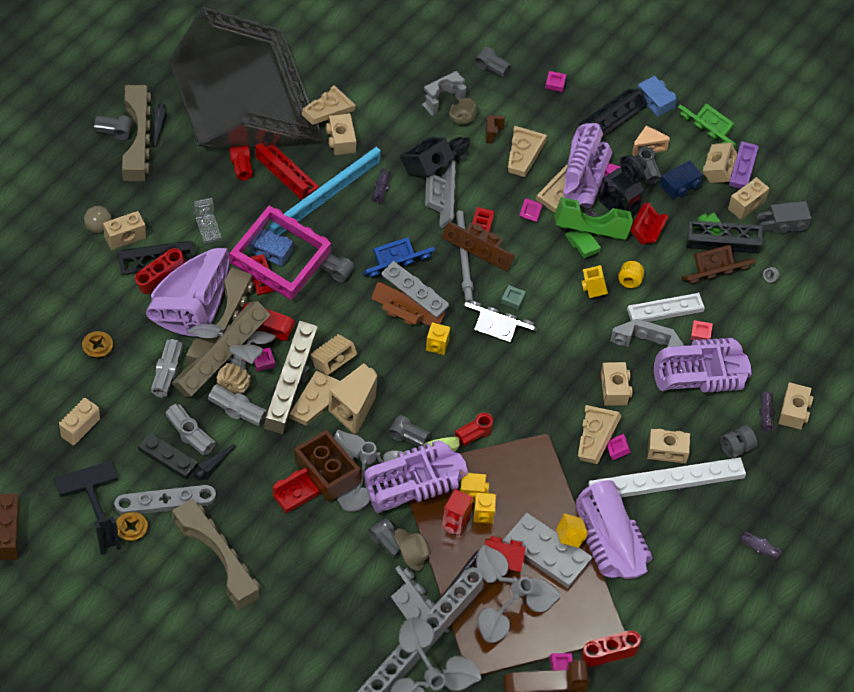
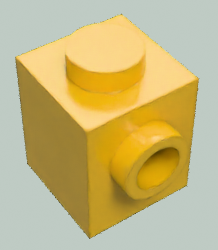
M601 265L583 269L585 280H582L584 291H588L589 298L608 294Z
M432 323L427 336L426 351L444 355L449 342L450 327Z
M468 473L461 478L460 491L472 496L473 502L475 501L476 493L488 494L489 483L485 482L486 475Z
M475 494L473 522L493 524L496 494Z
M564 513L556 528L560 543L579 548L582 541H585L587 537V530L583 519Z

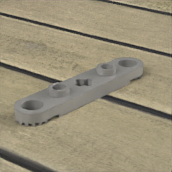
M201 485L122 494L115 500V509L120 515L127 512L145 514L171 511L191 499L197 505L209 506L214 503L216 493L213 487ZM203 492H208L211 496L208 499H203L200 495ZM164 497H167L168 503L163 502ZM122 501L130 502V506L127 508H122L119 504Z

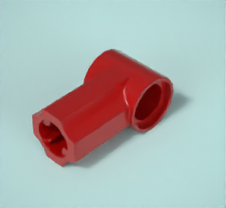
M248 145L230 147L231 163H234L237 179L241 181L248 180L252 177Z
M480 413L474 421L457 429L455 436L459 438L460 445L466 446L480 437L491 435L493 427L492 416L488 413Z

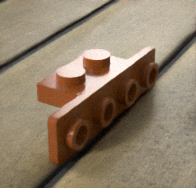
M382 282L377 283L372 295L373 300L383 304L382 309L386 310L388 315L393 317L399 316L404 319L405 323L410 325L419 322L429 326L432 323L441 325L445 315L444 311L438 318L434 317L406 294Z

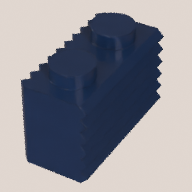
M689 160L663 174L660 186L672 199L678 196L683 197L689 190H695L701 186L704 175Z

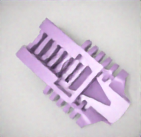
M597 123L583 124L577 128L571 143L565 173L566 179L563 193L565 198L578 200L579 205L585 208L593 206L612 155L609 144L607 142H600L603 132Z
M734 338L693 340L691 346H676L662 349L655 358L654 377L657 387L661 391L698 387L701 388L703 393L708 391L720 392L721 390H743L746 379L751 377V364L747 355L743 353L741 345Z
M437 440L432 442V447L428 443L425 444V449L423 446H419V451L413 448L412 453L407 450L405 451V456L401 452L398 453V458L369 467L364 473V478L375 512L377 514L412 499L420 502L422 501L421 496L426 500L429 498L428 494L430 497H435V492L441 495L442 489L447 493L449 492V487L452 491L459 489V480L468 474L465 460L460 453L452 451L447 444Z
M610 480L594 483L584 489L578 496L576 509L587 530L585 540L600 573L607 577H623L624 579L637 578L646 574V564L653 557L651 552L648 551L649 548L636 521L629 519L622 499L616 489V484Z

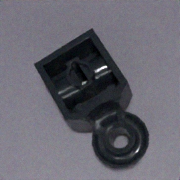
M446 137L426 138L400 155V158L408 175L430 177L436 173L437 169L449 165V161L452 159L457 161L469 155L470 138L457 137L449 142Z
M626 155L620 159L621 168H617L603 178L599 201L609 211L613 208L630 211L631 216L634 217L638 214L641 207L644 189L639 182L644 175L646 163L640 156Z

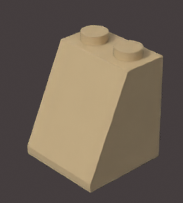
M362 364L329 389L328 411L354 435L359 432L376 398L377 374L374 369Z

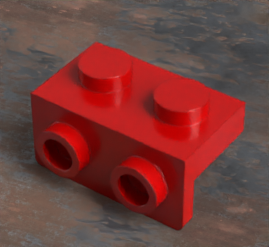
M649 202L643 203L632 223L630 231L641 245L654 243L658 239L669 216L667 214L658 215Z
M307 468L295 471L290 477L277 481L273 486V498L286 514L315 498L320 493L319 489L309 478Z

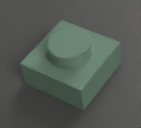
M508 285L501 299V304L519 310L526 291Z

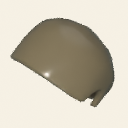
M469 98L460 99L457 105L452 104L449 112L451 120L459 125L470 123L476 117V104Z
M93 206L84 215V225L86 229L93 233L104 232L103 223L112 220L110 212L102 206Z

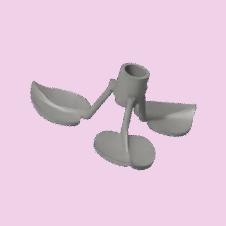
M200 324L187 331V335L192 334L201 338L221 337L223 334L222 327L214 324ZM255 330L247 339L246 345H234L229 348L232 355L227 361H230L231 365L234 363L245 370L246 361L253 364L255 359L263 352L261 347L251 345V343L265 344L274 340L276 335Z
M337 430L334 439L352 459L360 458L362 461V483L338 496L337 499L343 510L350 512L359 511L370 502L367 488L362 487L366 465L372 464L376 458L380 464L398 458V453L402 451H389L384 454L382 460L380 453L376 452V445L374 443L365 442L357 435Z
M483 545L480 548L476 559V566L481 571L483 580L488 583H492L496 579L503 582H512L511 593L514 595L498 612L493 608H486L478 615V628L484 640L488 643H494L504 638L508 633L509 619L501 615V613L516 599L527 595V605L535 612H544L560 598L561 594L541 579L523 577L517 580L516 577H501L508 570L506 558L499 551L487 545Z
M412 616L401 626L399 632L401 647L409 653L418 649L428 670L424 675L425 682L418 681L414 683L410 678H402L393 684L390 692H425L420 685L426 688L430 686L434 690H439L446 685L448 689L458 691L480 681L481 676L476 666L462 656L450 658L446 663V669H443L441 673L437 668L431 666L421 647L428 646L433 639L434 633L429 623Z

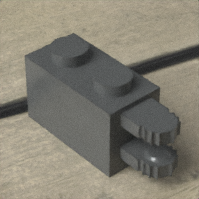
M806 201L771 205L769 211L760 212L757 215L758 221L761 222L762 231L772 230L773 233L808 230L812 219Z

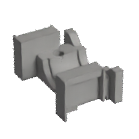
M455 71L425 86L424 90L428 94L425 95L426 102L422 105L433 116L438 113L440 92H449L458 100L465 98L467 87L463 84L464 79Z

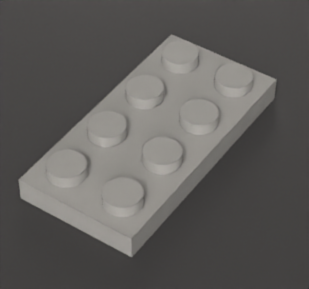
M528 513L521 518L503 540L509 543L511 539L522 541V545L526 546L524 559L568 589L592 561V556L582 549L560 543L558 534Z

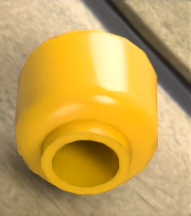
M636 261L625 262L618 275L619 282L624 287L637 288L643 280L644 268Z

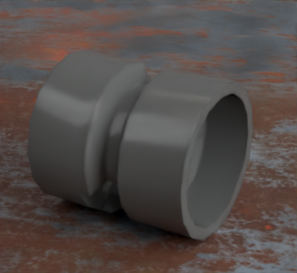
M747 425L736 429L734 432L731 431L720 438L721 447L730 459L757 447L756 436Z

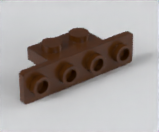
M448 222L442 234L443 239L505 271H508L515 257L514 254L500 248L503 241L502 238L495 233L484 230L478 224L470 222L465 230L452 222Z
M726 245L695 253L694 258L698 272L681 277L682 280H688L689 283L700 281L699 277L712 278L717 276L716 273L718 272L726 274L733 272V268H749L750 264L755 263V259H744L734 262L731 246Z

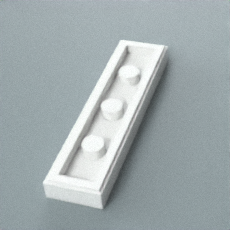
M699 293L629 305L627 307L631 321L639 319L646 322L704 312L705 309Z

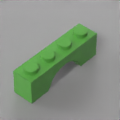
M564 197L560 198L554 214L556 225L562 228H572L580 232L586 231L596 235H606L614 239L626 240L633 223L630 211L613 208L603 216L591 217L581 211L578 200Z

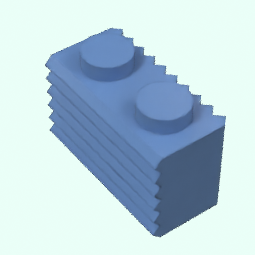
M653 76L639 83L638 89L642 90L648 108L657 117L675 108L676 95L666 88L662 80L659 81L656 76Z
M262 229L249 244V253L256 256L264 254L266 260L281 267L284 266L293 252L292 240L285 236L276 235L269 229Z

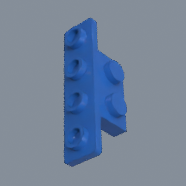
M408 237L374 248L373 252L378 266L366 269L363 272V276L369 275V277L379 275L380 271L386 269L393 261L398 265L403 263L406 266L414 263L416 258L420 257L421 260L431 257V253L435 251V248L431 247L414 253Z

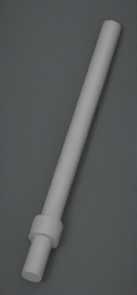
M457 211V225L465 229L463 211ZM460 247L463 274L462 291L465 293V302L470 303L471 300L473 301V282L470 278L468 251Z

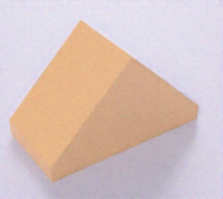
M646 126L634 142L633 156H637L642 147H650L654 150V153L667 151L670 140L669 136Z

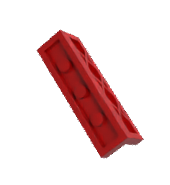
M259 143L255 146V157L301 200L319 189V186L275 145L270 144L265 147L262 143Z

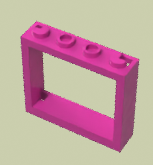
M268 206L230 252V263L244 272L252 274V277L292 301L331 253V243L327 238L320 237L314 233L311 228L299 224L296 219L284 215L281 210ZM269 220L274 221L319 249L292 283L243 254Z

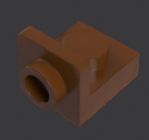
M487 115L486 143L493 144L494 136L497 137L498 130L504 129L505 116Z

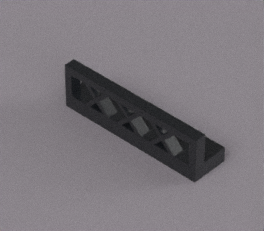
M625 90L581 121L579 126L597 123L603 132V137L647 105L642 90Z
M688 221L686 248L710 250L730 245L732 252L760 253L762 248V226ZM692 226L700 227L704 232L692 234ZM718 228L722 233L717 236L713 235L710 230ZM731 229H735L740 235L732 237L728 232ZM758 231V239L750 238L746 233Z
M193 241L117 250L121 274L139 272L146 267L141 263L144 256L150 255L156 260L172 248H177L181 252L183 250H190L192 259L195 257ZM132 258L137 263L132 269H124L123 259Z

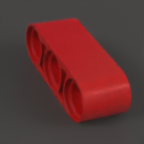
M177 248L168 250L136 274L135 281L140 292L143 294L152 293L165 277L186 262L181 250Z
M266 309L270 316L256 330L276 335L275 339L281 341L288 340L295 326V321L291 317Z
M626 631L590 640L584 644L581 660L585 661L587 666L592 667L632 657L638 652L641 636L636 631ZM627 642H632L635 645H629ZM607 647H613L615 650H609ZM587 652H593L596 655H589Z

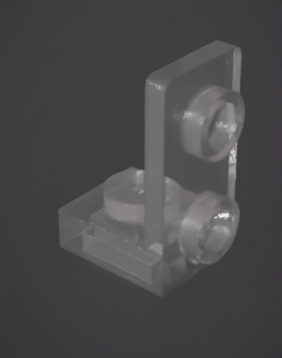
M212 198L194 201V216L203 243L221 240V234L214 216Z

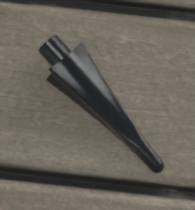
M159 103L158 108L154 107L153 147L157 146L160 132L167 117V108H165L163 103Z
M232 444L210 459L199 463V470L194 474L195 478L200 480L202 477H205L208 480L220 463L235 449V444Z

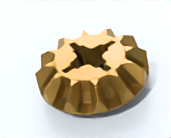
M101 331L89 333L82 341L83 352L89 358L95 357L98 359V357L102 356L105 358L106 354L111 353L113 347L112 338L107 333ZM101 343V347L94 348V344L98 345Z
M124 513L116 521L119 539L122 538L126 542L128 540L136 542L139 538L143 539L144 534L147 532V520L139 513ZM127 524L130 526L135 525V530L133 531L132 529H130L128 531Z

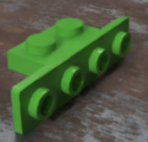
M681 104L678 106L681 112L680 116L685 120H692L695 127L699 130H706L708 132L707 135L713 140L718 139L722 143H732L735 150H737L736 144L726 137L735 126L728 118L708 104L702 108L697 116Z

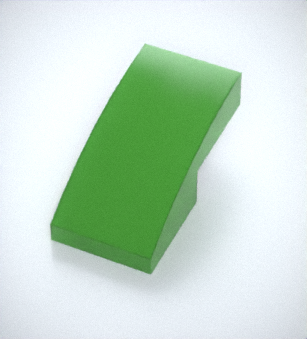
M575 229L565 234L573 248H577L583 258L600 252L601 247L589 232H580Z

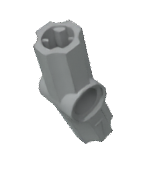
M170 339L166 341L162 358L157 362L156 376L151 387V393L156 395V397L163 398L167 396L173 379L177 377L179 359L183 348V343L178 340Z
M216 384L208 396V400L225 409L226 414L233 419L242 418L257 426L262 425L265 421L267 410L250 403L248 398L240 393L233 394Z
M180 404L172 405L166 411V416L179 432L181 440L191 444L202 455H208L212 452L216 445L215 441L197 426V422L189 417Z

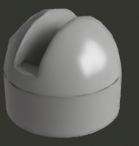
M774 267L767 268L763 272L765 281L769 283L775 282L780 276L779 270Z

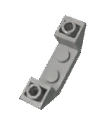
M639 319L613 328L610 342L617 345L629 347L633 335L640 339H647L657 344L667 345L668 347L684 346L673 329Z

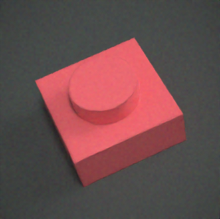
M694 320L690 340L710 339L713 324Z

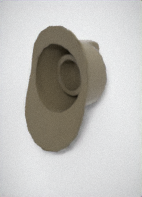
M396 529L394 536L405 562L413 570H421L424 567V561L430 555V547L421 534L415 533L411 535L406 530Z

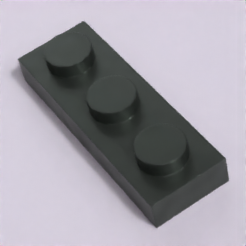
M149 433L138 446L140 452L185 480L198 467L197 461L152 433Z

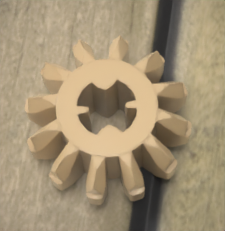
M230 363L223 365L217 375V383L233 394H241L247 390L251 380L250 375L246 373L247 370L242 369L241 366H236L234 363L232 365Z

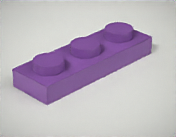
M741 141L729 186L741 189L749 183L759 146Z

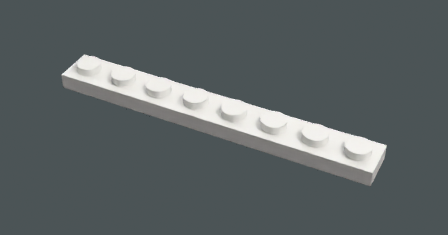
M740 457L589 481L588 487L600 481L610 480L616 484L620 497H628L745 478L746 472Z

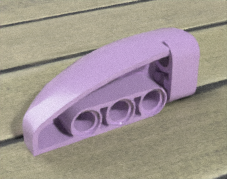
M211 249L188 260L172 271L152 292V301L146 310L147 317L165 329L186 336H194L192 334L187 335V331L194 326L211 324L218 310L224 291V281L229 271L230 255L228 249Z

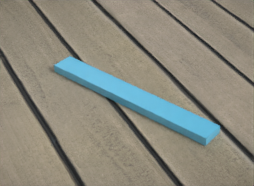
M377 147L372 149L285 212L284 215L289 218L292 217L299 222L380 163L381 150ZM274 221L268 225L269 230L273 231L276 235H281L287 230Z

